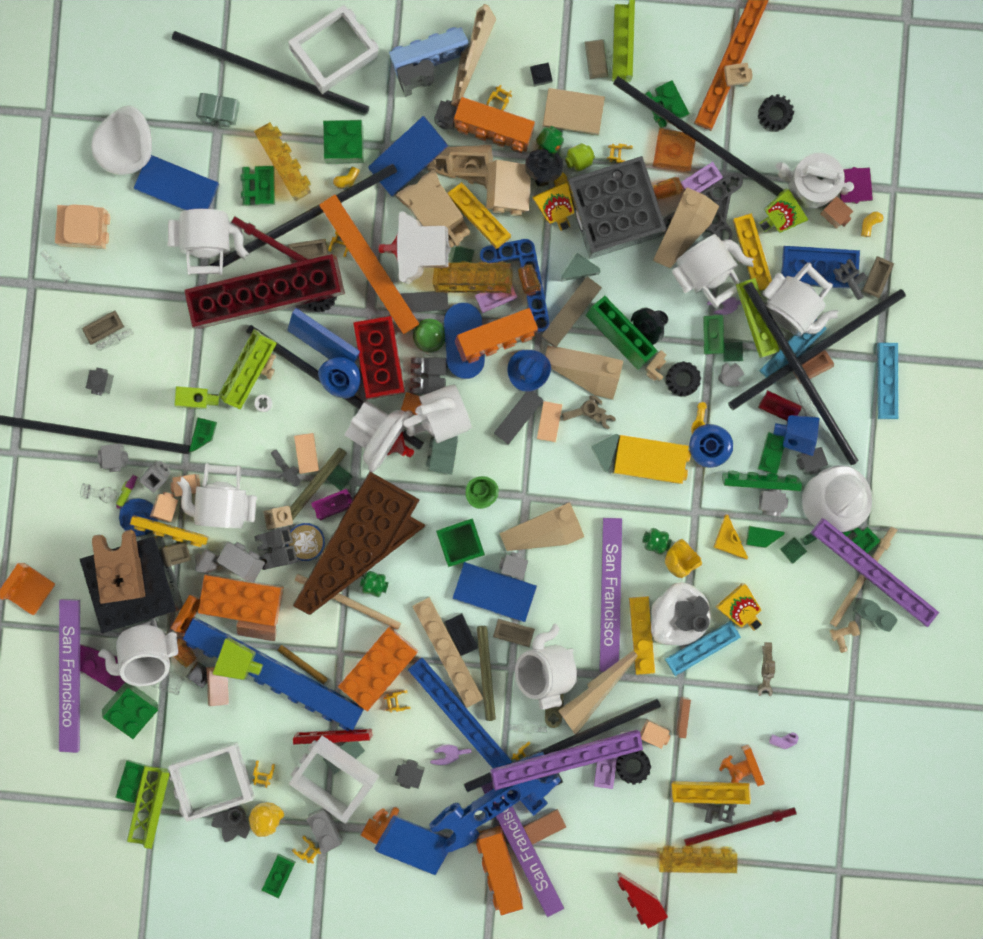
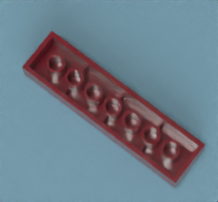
M333 254L184 290L191 324L196 329L345 295L338 259Z

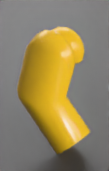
M351 166L348 175L336 176L333 179V184L341 189L351 187L360 170Z
M875 211L863 219L862 237H871L872 226L883 221V214Z

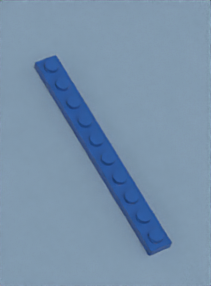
M423 657L408 669L493 769L513 762ZM527 796L520 800L533 816L548 804L544 797L536 802H531Z

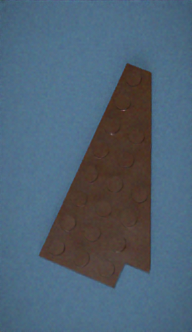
M369 471L294 601L293 607L311 615L422 530L425 524L411 517L420 499Z

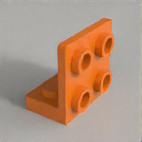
M17 563L0 588V599H9L31 615H35L55 587V583L28 564Z

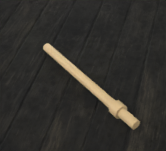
M892 526L884 538L880 539V542L877 544L878 547L872 555V558L877 562L884 551L888 550L891 545L890 542L897 532V529ZM860 574L830 621L831 625L837 627L866 581L863 575Z
M297 574L295 577V581L303 585L308 579L300 574ZM340 593L332 598L397 630L401 625L400 622Z

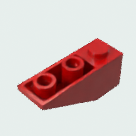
M618 873L620 880L617 883L622 891H627L629 895L627 900L632 908L636 907L639 912L636 916L641 925L645 924L649 929L668 918L666 911L655 894L624 874Z

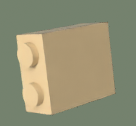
M495 160L489 163L486 209H491L493 213L498 214L510 212L512 216H522V213L529 211L531 177L525 170V164Z

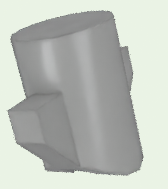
M725 363L722 365L718 380L725 386L738 387L741 385L738 379L744 375V372L737 363L731 366Z
M204 549L202 555L196 553L195 570L204 574L217 570L219 565L215 561L218 555L208 549Z

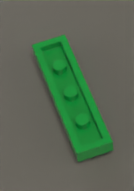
M734 470L723 472L722 474L724 486L801 491L802 488L799 477L791 474L785 477L774 473L759 475L756 472H748L743 474Z

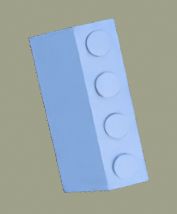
M452 27L446 30V33L440 35L438 33L432 34L423 41L415 40L408 46H397L389 52L398 79V68L411 63L413 66H416L422 60H429L434 66L460 58L461 52L469 46L462 27Z

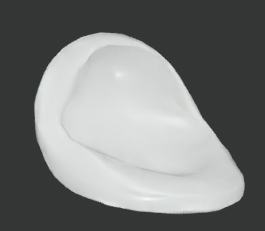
M131 105L122 106L109 115L96 128L91 143L92 155L95 161L103 169L116 175L135 173L148 163L152 153L151 129L144 115L137 108Z
M836 465L821 471L806 484L802 494L803 511L814 526L817 525L821 518H824L840 532H847L859 527L868 518L872 508V492L867 480L859 471L850 466Z
M675 583L653 603L651 633L655 641L664 645H688L698 640L707 631V629L703 632H697L693 629L683 631L675 624L681 618L678 612V602L688 601L694 603L698 596L706 600L709 606L707 616L709 621L711 620L709 602L701 591L689 583ZM697 619L696 624H702L703 620Z

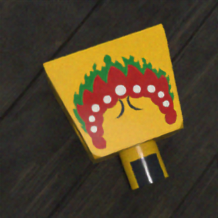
M567 182L532 197L549 224L557 222L560 231L571 227L567 216L574 214V208Z
M741 583L715 606L741 628L748 624L755 631L762 625L761 621L756 617L761 612V608L745 583Z

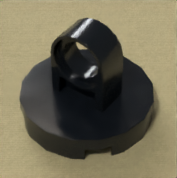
M537 149L530 152L529 157L525 161V170L531 178L535 179L537 187L548 186L549 182L557 180L561 176L564 166L562 158L557 153L553 155L545 149Z
M645 307L632 314L631 322L633 321V325L652 345L662 340L664 326L669 320L665 312L661 310L654 311Z

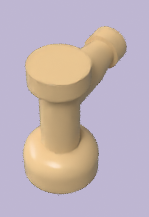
M272 353L260 373L267 376L269 380L272 379L275 372L272 365L276 355Z
M855 620L849 622L848 627L835 631L834 629L829 630L832 640H837L841 653L848 651L844 639L845 635H860Z

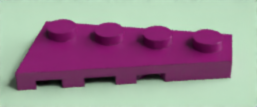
M80 644V671L112 691L117 692L125 681L120 675L114 676L107 672L106 660L98 656L99 650ZM114 655L115 662L118 664V658Z

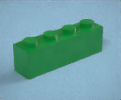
M605 295L585 315L637 370L647 363L658 351Z

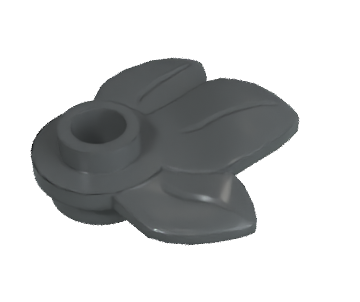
M698 596L694 603L688 601L678 602V612L681 618L675 622L676 626L683 631H690L692 629L697 632L705 631L710 623L707 616L709 606L706 600ZM697 619H702V624L697 625Z
M238 805L229 808L228 811L219 812L211 824L212 827L222 828L224 842L233 840L237 835L246 839L250 831L249 823L245 819L246 812L244 808ZM238 812L240 817L235 818L233 813Z

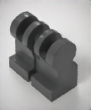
M422 60L416 66H413L411 63L397 69L398 81L405 97L412 95V89L419 86L427 87L433 84L434 65L431 61Z
M411 358V364L421 365L419 369H411V373L417 375L428 374V379H422V377L410 378V383L421 384L419 388H410L411 394L425 395L446 387V379L440 378V376L446 377L447 375L446 358Z
M289 526L254 536L255 541H262V545L257 546V551L262 549L265 551L269 550V547L272 548V553L265 552L264 555L259 557V559L267 560L262 570L298 562L294 546L285 547L286 544L293 543Z

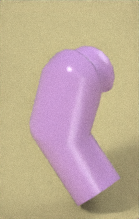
M794 732L782 738L772 734L769 743L782 749H788L797 744L799 737Z

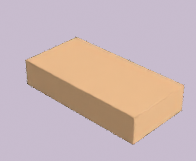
M543 402L537 439L556 442L562 404Z
M314 433L294 436L299 473L319 471Z

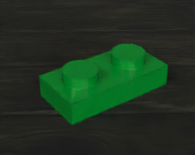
M703 316L704 354H724V316Z
M770 432L767 433L758 470L777 474L784 451V436L774 435Z
M132 760L126 761L115 798L131 803L136 802L145 764Z
M278 854L261 891L279 899L296 861Z

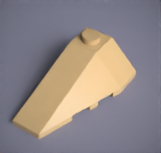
M687 187L680 198L653 261L671 268L676 263V260L710 226L719 205L707 196Z
M551 345L547 346L545 356L550 361L551 369L595 396L614 399L623 360L561 347L555 348Z
M570 502L499 533L507 551L568 545L584 538L581 526Z

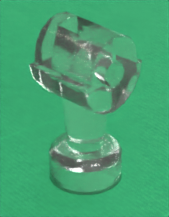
M83 483L80 490V498L89 499L92 496L99 498L103 503H110L118 500L119 493L117 490L112 489V487L95 489L90 484Z

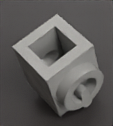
M124 444L100 446L101 450H98L97 454L100 468L109 469V472H120L121 468L127 467L126 463H128L129 457L127 451H125Z
M156 460L143 473L139 481L152 493H155L166 482L171 471L166 463Z
M777 489L760 491L758 510L763 511L762 515L781 517V513H784L785 509L788 508L789 500L786 498V493H781V490Z

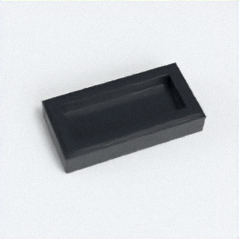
M463 613L445 621L460 656L478 649Z

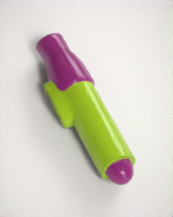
M132 474L131 478L123 484L121 488L122 493L116 502L117 509H120L125 504L136 484L138 476Z

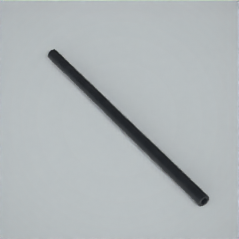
M174 31L172 34V40L356 112L364 115L368 114L370 108L368 105L329 90L322 94L314 84L180 32Z
M619 76L613 82V85L775 196H778L784 190Z
M391 164L338 193L336 196L342 203L398 171L394 164ZM318 204L269 231L266 235L277 239L324 212ZM257 238L244 245V249L250 254L266 245V243ZM236 250L223 257V268L241 258ZM220 259L209 265L220 266Z
M748 282L743 288L850 465L856 464L859 461L753 283Z
M899 289L799 355L797 358L801 365L905 298V292ZM787 363L728 402V406L734 411L793 372L792 367Z
M250 325L246 330V333L251 335L253 330L256 329L264 336L270 338L253 325ZM277 342L273 349L275 353L321 383L318 377L319 370ZM355 395L350 398H343L359 410L364 403L363 400ZM405 430L404 441L420 450L424 442L414 435L408 436L407 430Z
M0 415V425L189 454L190 445Z
M658 698L512 763L519 762L537 753L543 752L545 755L568 749L660 708L661 704ZM489 772L464 783L467 793L491 783V773Z

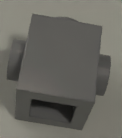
M441 100L434 117L435 124L442 129L453 130L454 117L458 107L451 105L450 100H446V102Z
M96 367V371L89 370L85 388L90 389L91 394L102 396L103 393L110 394L114 375L108 374V370Z
M822 447L815 448L813 456L804 453L796 455L798 469L802 470L803 473L809 472V475L820 472L821 467L828 465Z
M403 760L402 765L398 764L394 775L398 776L396 782L400 783V786L410 789L414 787L419 789L425 767L418 765L419 762L415 760Z

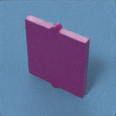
M870 167L843 169L844 183L852 182L854 189L846 195L840 193V199L844 203L855 202V204L873 201Z

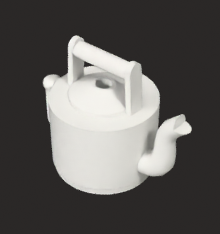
M813 153L806 156L793 171L783 162L776 164V169L779 170L778 176L788 182L790 192L798 204L805 208L816 209L823 207L839 193L846 195L854 189L852 182L844 183V171L839 161L826 153ZM817 176L824 177V179L820 180Z
M191 209L180 212L179 220H168L167 246L179 247V251L186 254L188 275H222L223 255L230 252L229 234L233 235L237 254L244 261L245 256L250 255L243 246L244 236L242 229L229 222L228 213L224 211ZM189 255L200 259H210L220 255V266H190Z
M714 234L676 260L678 267L672 270V274L682 287L684 293H688L692 289L695 293L703 291L711 304L717 308L720 303L738 293L735 285L739 284L740 281L733 271L737 267V263L731 254L739 263L745 266L754 267L752 262L754 259L746 257L736 242L732 240L721 241ZM730 276L735 285L714 298L708 289L720 286Z
M809 262L794 278L790 276L785 278L782 274L777 273L763 291V296L768 299L765 305L775 322L796 336H802L804 333L816 334L824 328L830 319L838 318L839 310H830L823 313L816 320L826 307L823 299L833 284L828 283ZM806 272L823 288L819 295L812 286L799 281Z
M455 384L420 396L421 405L415 410L418 415L404 420L408 436L428 431L434 436L437 443L472 429L466 408Z
M206 463L203 486L196 487L195 505L192 503L189 483L183 476L181 477V482H177L183 492L181 499L182 508L186 514L194 517V525L243 528L244 521H255L258 497L256 495H246V490L240 489L241 466L239 465L233 467L209 465V463ZM208 474H236V487L228 482L221 481L207 485Z
M152 618L150 621L122 630L116 641L118 664H116L114 655L109 650L102 648L98 656L106 660V670L111 675H120L126 683L133 686H150L162 681L169 673V657L178 654L177 634L170 632L165 635L158 628L156 619Z
M556 623L552 625L549 632L537 634L533 639L532 649L522 653L515 665V678L518 687L528 698L539 700V708L541 710L560 707L562 705L560 694L569 692L574 684L578 683L573 654L574 648L566 649L557 644L544 647L546 642L553 640L558 635L560 628Z

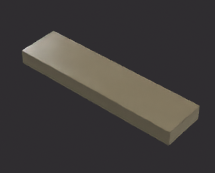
M587 276L541 337L556 348L602 287Z

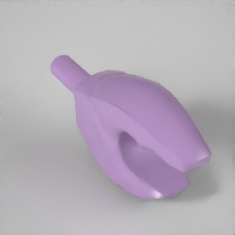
M730 297L721 303L723 305L722 310H717L713 313L717 315L731 314L738 309V305H742L741 301L736 300L735 297Z
M450 744L441 745L434 749V752H444L446 757L433 759L430 763L434 765H448L459 759V755L472 753L471 748L458 750L457 746Z

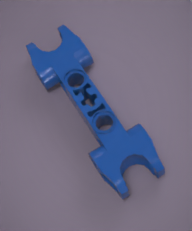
M537 753L530 757H526L520 761L544 755V753ZM556 773L498 790L492 789L465 808H462L459 803H453L443 809L429 824L430 829L433 833L443 829H451L453 834L445 841L443 846L447 853L468 846L479 837V832L476 828L515 805L526 796L531 802L542 799L561 780ZM510 790H515L514 793L507 794ZM477 811H482L481 814L475 815Z

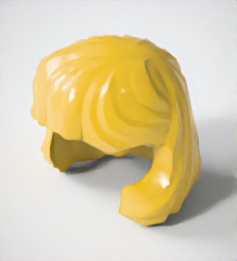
M683 539L677 540L668 550L665 557V564L668 570L678 578L689 575L692 570L700 567L703 562L697 552H694V549Z
M264 802L257 804L249 815L251 830L257 837L272 835L276 832V827L284 817V811L275 803Z

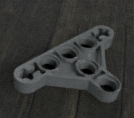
M732 173L701 193L719 205L715 214L718 217V222L710 224L705 232H710L712 235L716 234L719 237V231L726 230L729 234L726 240L732 239L733 232L726 219L731 195L738 191L743 184L740 174ZM731 178L738 180L737 187L732 185L726 189L725 186L731 182ZM715 188H720L723 191L721 198H716L713 195ZM674 212L664 218L665 227L668 224L667 220L671 221Z

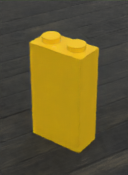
M619 435L613 473L683 484V480L686 481L688 476V469H685L686 462H689L691 457L690 450H688L689 446Z

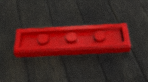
M371 728L350 729L349 731L297 732L293 737V745L312 744L314 740L318 742L321 736H324L332 743L370 741L373 734Z

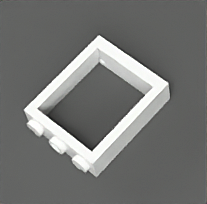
M345 4L288 41V49L322 94L376 59L379 47L374 39L368 37L364 25L357 22L356 15ZM343 17L367 48V51L325 79L301 45Z
M321 736L318 742L314 740L307 749L310 751L309 755L305 753L299 761L302 765L300 767L296 765L290 774L293 778L289 785L346 824L371 790L379 775L324 736ZM317 753L363 785L348 806L302 775Z
M238 742L172 763L168 766L169 780L173 781L175 787L173 788L175 798L179 799L181 805L179 812L186 822L250 802L255 798ZM229 752L242 795L193 811L180 768Z

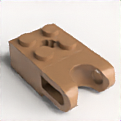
M133 530L123 532L121 546L116 551L109 548L107 540L103 535H94L92 546L100 603L146 597L135 532ZM119 576L123 578V582L120 584L117 581Z

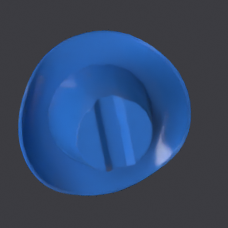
M520 350L509 360L507 367L508 377L517 389L525 392L534 391L547 382L551 373L550 361L541 352Z
M344 357L329 359L320 366L318 371V377L323 388L333 396L350 398L357 393L360 387L361 375L359 368L350 359Z
M702 425L693 432L690 438V453L699 465L707 468L718 467L724 464L733 452L732 437L726 429L719 425Z

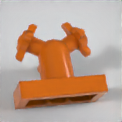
M749 745L741 747L746 758L744 761L733 765L730 762L733 758L731 755L722 760L719 771L722 772L724 768L729 770L732 777L730 783H739V780H742L743 777L752 775L758 787L765 784Z
M394 807L390 814L384 808L377 811L372 817L374 820L369 818L360 836L377 844L393 815H398L399 808Z

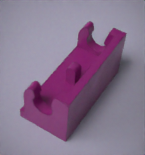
M344 489L314 501L311 505L316 512L317 519L321 521L346 511L353 499L349 489Z

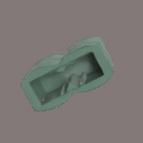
M200 93L196 116L202 123L211 124L212 122H219L220 126L230 127V125H236L240 102L230 97Z
M431 436L429 448H432V454L427 456L426 467H429V471L452 475L458 436L437 443L435 438Z
M859 598L853 608L857 616L869 620L874 627L880 630L891 632L898 621L894 614L882 610L872 600Z

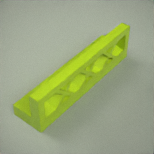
M629 0L628 4L614 5L612 81H615L617 76H619L626 82H631L633 77L635 0Z
M753 278L735 286L759 358L779 352V348L743 288L745 284L752 282L761 297L756 278Z
M256 329L253 330L219 392V397L224 403L241 410L275 348L276 341L264 336Z
M144 765L127 842L143 844L144 848L152 849L170 774L167 772L168 769ZM148 771L158 772L157 779L152 783H149L146 779ZM150 788L153 792V798L145 803L142 794ZM146 807L149 815L143 821H140L137 816L138 812ZM141 826L145 831L143 839L133 838L134 830Z

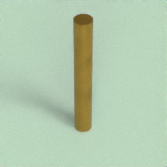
M283 645L277 650L323 685L328 680L327 677Z

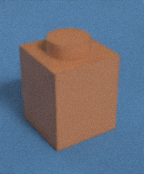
M836 196L823 209L820 215L837 229L841 225L845 227L852 219L850 215L853 213V210Z

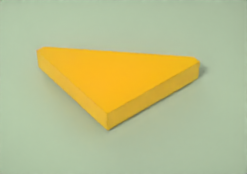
M725 514L713 548L748 559L729 515Z

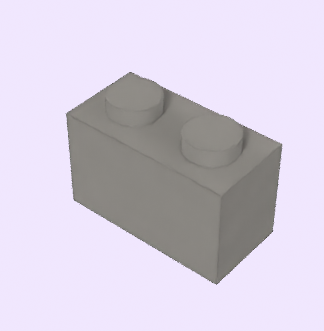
M237 541L235 544L227 542L216 562L242 579L254 583L265 562L259 559L260 555L252 550L246 551L245 545Z
M320 808L308 815L306 820L323 854L342 844L343 839L328 811Z

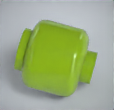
M580 143L568 149L565 162L569 169L572 168L576 172H580L593 164L595 155L589 145L586 146Z

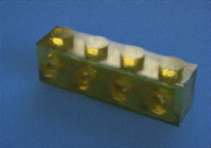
M271 122L255 130V135L294 201L296 202L310 194L311 190L308 186L312 184L306 174L304 176L301 175L299 170L302 167L297 159L292 160L289 155L292 150L287 142L282 143L279 137L283 135L277 125L273 127Z
M448 262V267L434 268L432 284L435 292L511 293L513 271L511 263Z
M666 845L662 846V848H657V868L659 872L737 873L738 854L729 846H722L720 848H713L711 846H702L701 848L682 846V848H674V846Z

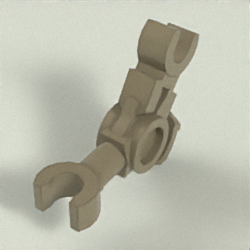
M590 395L589 400L584 402L580 408L562 414L564 421L581 415L588 416L597 423L601 421L603 428L607 430L610 427L606 424V420L611 419L615 422L616 418L612 415H606V410L597 405V403L602 405V401L593 395Z
M764 642V646H762L763 663L761 668L763 681L758 685L757 691L758 695L761 696L762 691L768 690V695L771 697L773 691L770 681L775 675V661H773L772 642Z

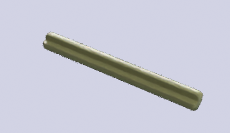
M339 447L290 506L292 520L295 519L347 455L345 450Z
M482 625L477 626L485 719L486 721H493L496 719L488 631L487 626Z

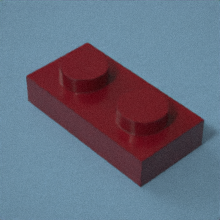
M767 390L758 408L787 421L790 415L798 416L802 406Z

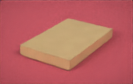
M548 88L543 127H550L552 125L560 130L599 135L605 96Z

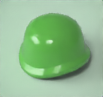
M435 319L420 321L413 332L415 345L425 352L439 350L445 343L444 326Z
M478 476L471 479L465 491L467 501L477 509L491 506L499 494L497 483L486 476Z

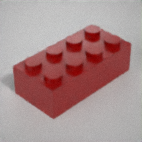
M392 316L353 322L357 348L360 351L359 360L366 399L372 400L406 394Z

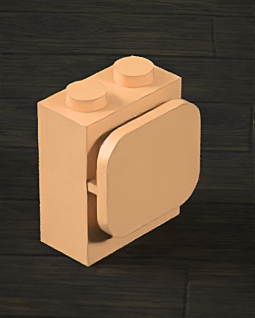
M57 205L55 243L63 247L106 249V244L109 243L107 225H110V214L105 208L91 205Z

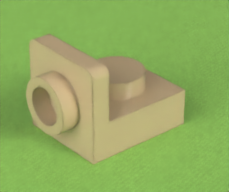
M748 63L724 67L727 87L742 84L744 87L748 86L751 82L753 75L751 68H748Z
M662 350L655 355L645 368L647 371L646 375L653 381L656 379L660 381L663 378L655 370L656 368L660 370L666 362L664 358L667 354Z
M290 506L263 511L267 530L293 524Z

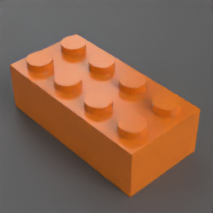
M461 97L454 117V125L459 133L468 135V133L474 134L479 140L486 141L488 139L494 141L493 143L497 146L504 147L506 145L512 147L511 149L518 153H522V151L527 152L534 132L535 121Z
M530 308L458 334L455 344L462 361L473 363L479 360L481 355L486 354V357L496 354L500 348L507 350L514 347V344L518 341L525 343L532 340L538 327Z
M207 574L204 575L198 613L275 626L278 624L284 587Z
M389 626L338 687L368 712L419 650Z
M501 825L479 831L476 845L479 854L483 853L482 866L484 872L489 874L487 875V883L490 892L494 891L493 904L495 910H499L501 916L522 910L523 898Z

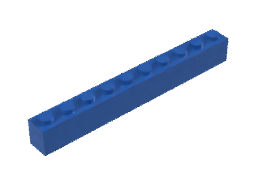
M199 618L192 620L182 639L186 641V645L190 648H199L203 650L205 656L218 658L225 639L228 637L256 652L253 661L263 664L259 676L248 673V675L254 677L256 683L269 685L271 687L270 690L281 695V693H284L290 701L296 704L298 702L304 704V708L313 713L315 711L321 713V717L327 721L332 722L334 720L338 722V726L344 730L349 731V729L353 730L364 709L353 700Z

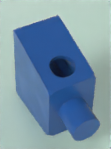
M790 415L786 425L775 423L773 434L784 436L783 446L785 448L813 456L817 444L820 418Z

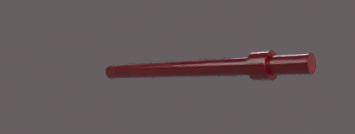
M236 216L232 219L231 223L243 229L244 233L249 236H255L297 262L308 260L256 229V226L250 222L246 223Z
M795 807L782 811L775 810L769 815L686 838L684 843L687 847L773 821L777 823L783 821V818L797 815Z

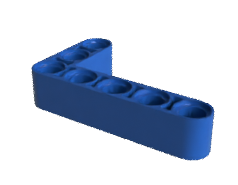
M529 239L505 242L497 249L493 245L483 247L480 251V261L485 266L519 261L528 308H530L535 322L538 319H543L546 322L544 328H538L537 333H543L549 327V316L534 243ZM522 245H529L531 251L523 253L520 248ZM509 248L513 253L511 256L505 257L502 255V250ZM491 252L494 255L493 259L490 261L483 258L484 253ZM527 263H531L534 265L535 270L528 272L524 266ZM536 282L539 288L532 291L528 288V284ZM535 300L540 301L542 308L534 309L532 302Z

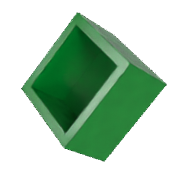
M362 120L323 121L324 160L326 164L364 163V125Z
M473 518L436 530L448 567L485 555Z
M125 682L103 707L102 718L134 739L156 714L158 704L136 686Z

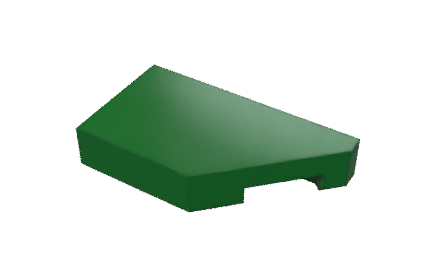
M197 418L189 452H194L213 441L217 422Z
M749 526L746 545L766 548L782 537L785 532Z

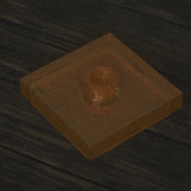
M659 128L652 167L690 173L696 141L683 132Z

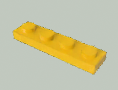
M462 182L447 193L456 207L495 249L511 238V234Z
M751 213L734 218L733 223L741 250L746 257L754 259L752 261L754 267L746 266L750 279L756 278L759 291L765 290L772 279L753 215Z
M135 515L132 516L130 522L136 530L145 531L149 529L155 535L164 537L167 534L172 536L173 540L183 542V539L189 540L191 545L202 547V544L206 545L209 536Z
M649 596L629 598L633 650L638 656L634 661L635 674L655 673Z
M673 781L671 784L673 802L751 803L750 783Z

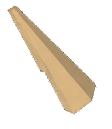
M483 4L476 10L470 45L461 52L451 101L453 106L458 107L461 97L464 96L496 22V17L489 5Z
M492 145L447 147L426 166L427 170L431 171L435 168L436 173L454 179L456 177L465 179L470 184L477 183L485 186V189H487L489 163L493 162Z
M634 650L587 684L589 688L558 710L574 734L581 730L638 657Z

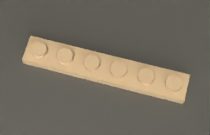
M430 597L413 605V609L466 708L483 700L481 692Z

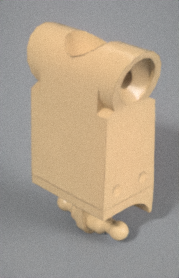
M435 168L423 175L417 184L407 186L395 194L397 199L410 209L422 226H446L448 228L450 248L455 245L459 246L463 238L470 234L463 215L440 184Z

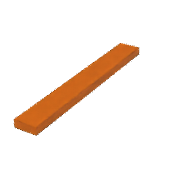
M769 0L747 1L694 124L710 131L712 130L731 87L726 86L724 67L741 64Z
M336 194L319 204L403 335L418 326L419 322Z

